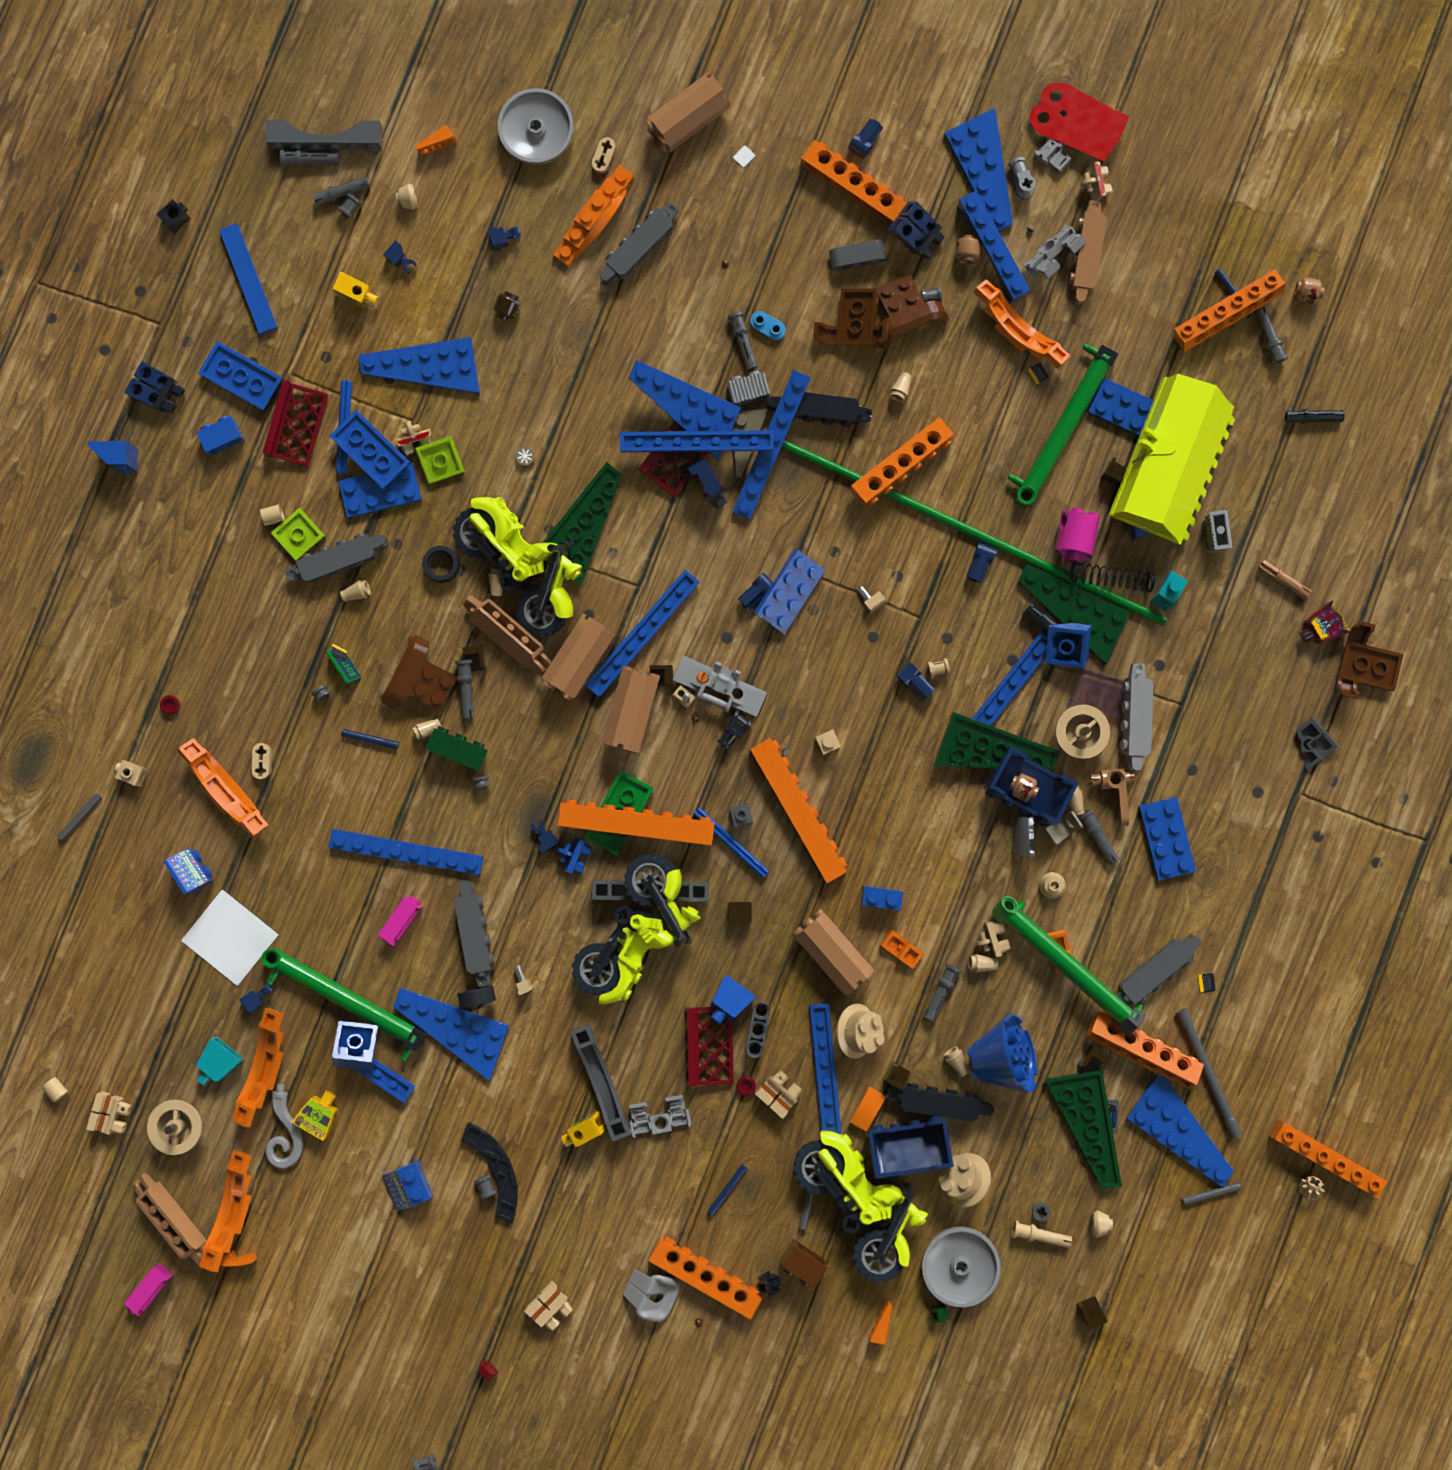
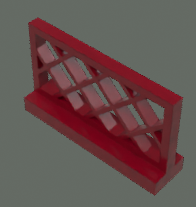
M283 380L262 452L263 455L308 467L328 394ZM293 390L302 391L305 398L295 402L292 397ZM315 395L323 397L322 404L315 408L309 400ZM307 400L312 409L302 414L297 405ZM296 407L300 416L290 421L287 412L289 409ZM314 412L317 416V422L309 426L304 417ZM302 418L307 428L297 432L292 423ZM291 425L295 434L285 439L282 429ZM309 430L312 439L304 444L299 435ZM297 436L302 446L292 450L287 441ZM286 443L290 452L285 455L277 454V447ZM302 448L307 453L305 462L297 460L294 455L295 452Z
M674 421L666 432L682 431L683 429ZM650 452L638 470L675 497L691 476L688 473L680 475L678 464L689 462L690 466L692 465L691 462L704 459L708 452H701L699 459H691L690 452H687L688 460L678 461L677 452H674L675 462L664 463L663 455L665 452ZM675 464L677 475L666 476L665 465ZM662 466L664 477L656 478L650 472L654 467ZM677 477L678 487L673 491L668 487L667 479Z
M711 1006L685 1007L686 1085L692 1087L697 1085L734 1084L732 1021L726 1019L712 1033L706 1028V1025L712 1020L711 1017L702 1024L698 1020V1011H706L712 1016L713 1014L710 1011H716ZM722 1028L728 1032V1038L723 1043L716 1037ZM703 1029L711 1035L704 1044L698 1039V1034ZM713 1038L721 1044L714 1053L706 1047ZM723 1047L728 1051V1058L724 1062L716 1056ZM704 1048L711 1054L705 1063L699 1059V1053ZM713 1058L721 1064L714 1073L706 1066ZM705 1067L712 1075L706 1081H699V1073ZM725 1067L729 1071V1080H721L716 1074Z

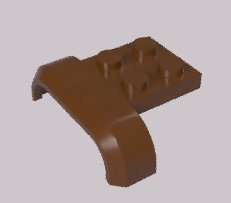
M911 275L877 288L880 290L879 300L888 316L882 322L889 324L888 339L883 344L878 345L881 349L886 350L889 341L900 334L932 321L941 320L944 325H947L949 321V316L941 302H924Z
M877 288L841 289L838 325L831 326L822 322H815L813 337L818 342L827 345L878 346L883 344L888 339L889 324L887 322H880V326H876L880 290Z
M1360 621L1351 628V632L1348 634L1337 680V689L1343 697L1357 700L1359 697L1357 683L1394 692L1396 689L1404 654L1366 645L1370 634L1374 632L1375 624Z
M417 635L410 636L408 638V646L387 689L379 696L381 703L396 710L402 704L406 695H409L441 711L458 676L425 661L424 658L429 648V641Z

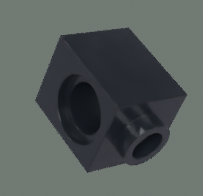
M173 199L156 214L174 234L190 219L186 213L188 209L181 202L177 204ZM174 212H178L177 217L171 218Z

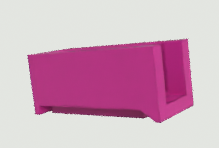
M412 895L410 898L405 896L378 933V936L392 946L397 945V940L401 939L420 912L418 909L423 908L419 905L421 901Z
M160 1263L153 1266L125 1301L124 1305L127 1306V1310L133 1315L140 1316L173 1274Z

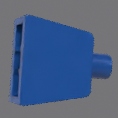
M725 975L710 1003V1006L716 1010L711 1019L719 1025L725 1017L732 1021L756 996L728 975Z

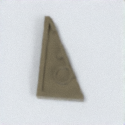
M767 409L739 411L732 431H761L767 416ZM734 451L737 479L742 478L752 451Z

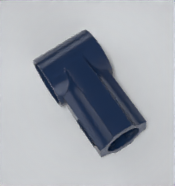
M870 118L859 135L856 134L852 139L848 149L862 159H865L872 149L874 141L882 132L883 126L877 120Z
M979 542L966 578L981 584L997 550Z
M762 573L738 600L749 611L765 596L773 581L765 573Z
M909 662L896 676L907 688L909 687L924 701L935 689L921 676L922 673L918 668Z

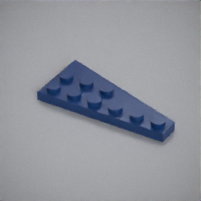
M993 108L946 131L944 136L973 192L977 191L997 230L1000 232L1012 226L1013 221L996 110Z
M471 337L359 355L362 375L480 394Z
M638 360L635 361L628 377L631 382L644 394L648 395L657 406L662 408L685 431H731L741 409L737 405ZM709 452L717 461L722 452Z
M399 988L393 1007L490 1081L509 1025L410 990Z
M1156 1074L1126 1118L1223 1187L1234 1171L1168 1080Z

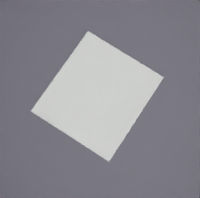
M221 890L181 941L238 986L278 934L224 890Z

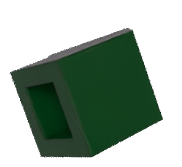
M945 1304L933 1306L932 1309H929L932 1322L940 1323L949 1319Z

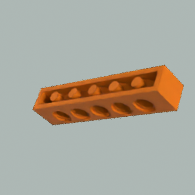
M813 140L801 157L800 165L888 225H891L896 217H900L899 213L907 204L902 196L894 195L886 185H880L875 182V179L870 174H864L859 171L855 164L847 163L839 153H833L828 150V147L823 142ZM825 158L828 160V163L821 164L819 160ZM836 169H842L844 173L838 175L834 171ZM856 179L859 181V184L852 185L850 181ZM872 190L875 192V195L868 196L865 192ZM886 200L889 201L891 205L885 207L881 204V202Z
M1275 269L1174 328V339L1185 353L1283 295L1285 282Z
M940 417L852 484L849 491L863 508L868 504L869 506L874 505L882 493L888 494L894 488L893 485L895 483H902L908 478L907 474L912 470L916 472L923 466L922 462L926 459L930 461L938 454L936 451L940 448H947L952 443L951 439L954 433ZM927 439H935L936 444H930ZM913 450H920L922 455H915L913 453ZM905 461L907 467H901L898 462ZM890 472L893 478L888 479L883 473ZM869 484H876L878 486V489H870Z
M1099 1011L1093 1016L1085 1035L1086 1038L1189 1090L1197 1085L1204 1064L1200 1063L1195 1057L1186 1056L1179 1049L1170 1048L1161 1040L1153 1039L1141 1030H1135L1129 1036H1126L1117 1028L1119 1023L1105 1012ZM1107 1028L1112 1030L1113 1035L1108 1032ZM1125 1037L1129 1038L1130 1043L1126 1042ZM1142 1045L1147 1048L1148 1053L1143 1050ZM1160 1054L1164 1056L1165 1061L1160 1058ZM1177 1063H1179L1182 1066L1183 1070L1178 1068Z
M1279 1119L1269 1137L1376 1198H1379L1387 1183L1381 1177Z
M660 1237L648 1261L751 1320L762 1300V1294H760L756 1287L744 1285V1281L739 1277H731L726 1274L727 1271L723 1268L711 1266L706 1258L702 1256L698 1258L692 1255L693 1252L684 1246L682 1248L678 1247L673 1239ZM670 1252L677 1254L678 1258L675 1261L668 1259L667 1255ZM692 1262L695 1268L690 1271L686 1270L684 1264ZM709 1272L712 1277L709 1280H704L701 1274ZM726 1282L729 1287L726 1290H721L718 1284ZM739 1291L744 1292L746 1295L742 1300L735 1297V1294Z

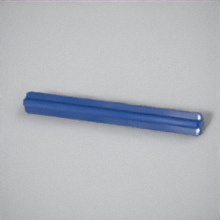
M350 380L341 381L338 427L350 416L352 382ZM337 445L336 472L345 474L347 473L348 454Z
M698 808L693 814L698 820H700V817L711 818L701 808ZM715 822L713 834L761 878L765 877L769 872L768 869Z

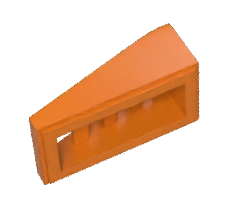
M444 125L415 147L421 156L455 144L456 139L447 125Z
M886 1301L869 1334L870 1342L885 1344L892 1312L891 1301Z

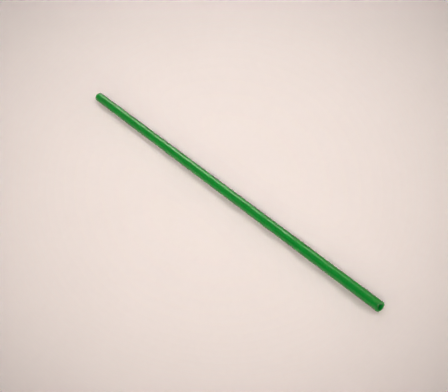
M785 439L783 441L782 449L850 481L856 482L863 477ZM869 484L870 489H878V486L876 484ZM891 490L886 495L884 493L881 494L1072 583L1069 571L895 490ZM1079 576L1077 582L1072 583L1162 626L1165 625L1168 619L1099 585L1097 586L1094 583L1090 585L1086 579L1085 583L1082 584V578Z

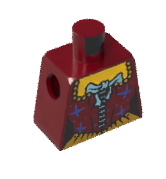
M1332 600L1325 603L1304 620L1307 629L1300 632L1299 635L1305 643L1314 639L1316 644H1320L1348 634L1351 631Z

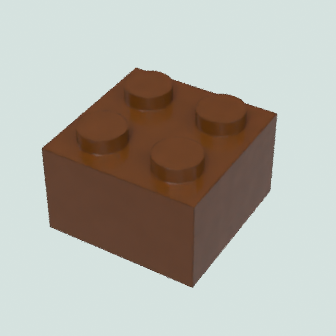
M795 1239L792 1240L781 1257L783 1271L789 1276L795 1275L800 1278L799 1282L808 1288L810 1286L815 1288L828 1269L825 1259Z

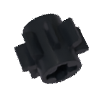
M767 1271L758 1277L757 1289L762 1295H767L770 1298L780 1292L778 1287H780L781 1281L778 1275L770 1274V1271Z

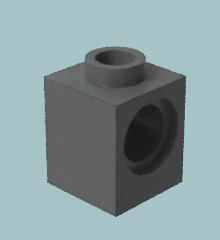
M749 803L730 808L734 827L753 822Z

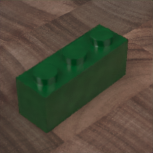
M438 726L437 729L432 728L424 747L425 750L480 771L488 751L484 749L485 744L475 740L473 744L467 742V737L458 733L455 736L448 734L449 730Z

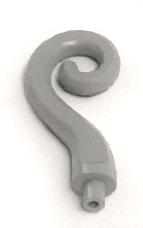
M277 1084L276 1091L272 1092V1106L276 1116L291 1135L293 1149L287 1158L282 1159L275 1155L274 1147L276 1145H280L284 1152H288L290 1149L289 1141L282 1136L273 1137L265 1148L268 1162L279 1169L290 1168L296 1164L303 1151L301 1132L298 1126L291 1123L293 1118L287 1109L288 1092L284 1091V1084Z

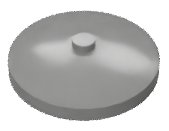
M531 88L516 93L504 104L498 118V133L502 145L513 158L530 165H542L556 160L567 150L573 138L574 122L568 105L560 96L546 89Z
M962 1226L945 1229L932 1238L924 1251L922 1274L925 1283L937 1299L950 1306L969 1307L984 1301L994 1291L1000 1278L1001 1265L998 1252L993 1243L976 1229Z

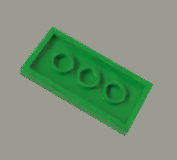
M620 770L600 808H604V804L616 806L615 810H623V807L635 808L634 812L641 813L654 788ZM588 830L584 838L618 856L629 835Z

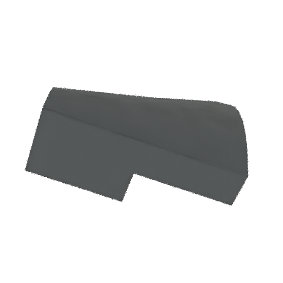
M1314 716L1297 729L1307 770L1339 746Z
M1014 817L1012 855L1034 857V851H1032L1034 840L1033 818Z

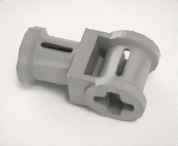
M1018 157L1010 161L1008 165L1012 168L1015 176L1016 194L1020 198L1025 199L1031 196L1036 181L1025 167V158Z

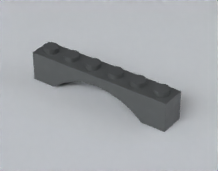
M266 120V144L273 151H280L281 149H290L292 151L309 149L310 151L317 152L321 149H328L329 151L337 152L339 149H347L348 151L356 152L358 149H366L369 152H376L377 150H382L383 127L380 121H359L353 127L336 134L316 135L303 132L290 125L286 120Z
M592 880V900H632L633 898L627 894V888L624 886L625 880ZM682 881L679 894L674 901L709 902V882ZM638 883L639 888L643 890L645 886L642 883Z
M588 1023L570 1031L592 1082L612 1142L631 1135L629 1122L591 1024Z

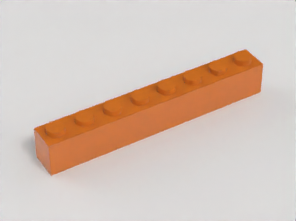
M769 738L751 748L750 751L826 883H829L846 873L845 868L848 865L844 858H839L835 852L838 850L833 840L829 841L826 834L829 833L824 823L819 824L817 820L819 815L814 806L810 808L807 803L810 799L805 790L801 791L797 784L800 781L795 773L791 775L788 769L790 764L786 757L782 758L778 751L781 748L777 741H772Z
M567 799L565 803L560 804L558 826L712 845L715 822H711V818L700 817V820H693L692 815L681 814L680 818L673 817V813L669 812L654 815L653 810L642 809V813L634 812L635 808L623 807V810H615L616 806L604 804V808L596 807V803L585 802V805H577V801Z

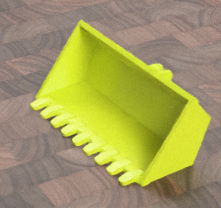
M1180 374L1162 378L1108 516L1178 545H1181L1182 540L1188 541L1190 534L1187 531L1188 525L1194 526L1195 518L1192 516L1193 512H1199L1201 508L1198 499L1199 497L1204 498L1207 493L1203 486L1205 482L1210 483L1212 480V475L1209 473L1210 468L1216 469L1218 461L1215 459L1216 453L1222 454L1223 446L1220 444L1221 440L1228 439L1229 432L1226 430L1227 425L1232 426L1235 421L1231 415L1234 406L1227 400L1217 385Z

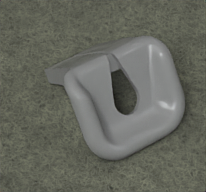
M634 1269L623 1295L636 1307V1313L641 1319L661 1322L670 1314L679 1294L680 1284L673 1278L661 1275L649 1277L641 1271ZM651 1294H663L661 1301L658 1303H654L649 1299Z

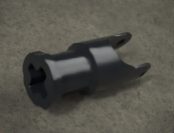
M1034 602L1022 613L1023 616L1031 619L1034 625L1046 634H1048L1049 625H1058L1049 614L1043 613L1038 609Z

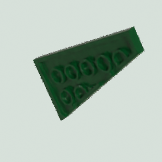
M608 462L604 464L542 542L563 545L570 540L574 541L575 545L570 550L568 559L572 563L582 566L581 574L573 580L580 587L584 581L622 473Z
M1025 564L1017 582L1042 603L1062 624L1077 623L1091 625L1089 650L1095 653L1104 664H1107L1130 612L1031 565Z
M952 712L933 766L996 768L1007 748L1012 746L1028 755L1027 759L1041 767L1054 769L1061 751Z
M1100 1069L1044 1078L1101 1188L1121 1187L1122 1183L1103 1071Z

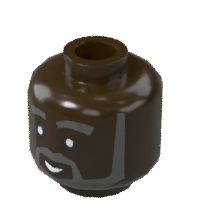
M507 291L500 293L493 308L498 313L497 317L508 321L509 318H516L521 306V302L518 300L519 297Z

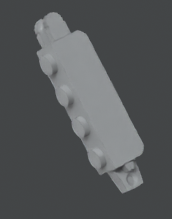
M1134 663L1130 666L1129 677L1125 678L1122 684V692L1124 693V701L1121 705L1123 720L1121 722L1123 740L1120 742V749L1122 755H1126V767L1129 770L1139 771L1143 766V756H1148L1151 753L1153 682L1151 679H1146L1145 664Z

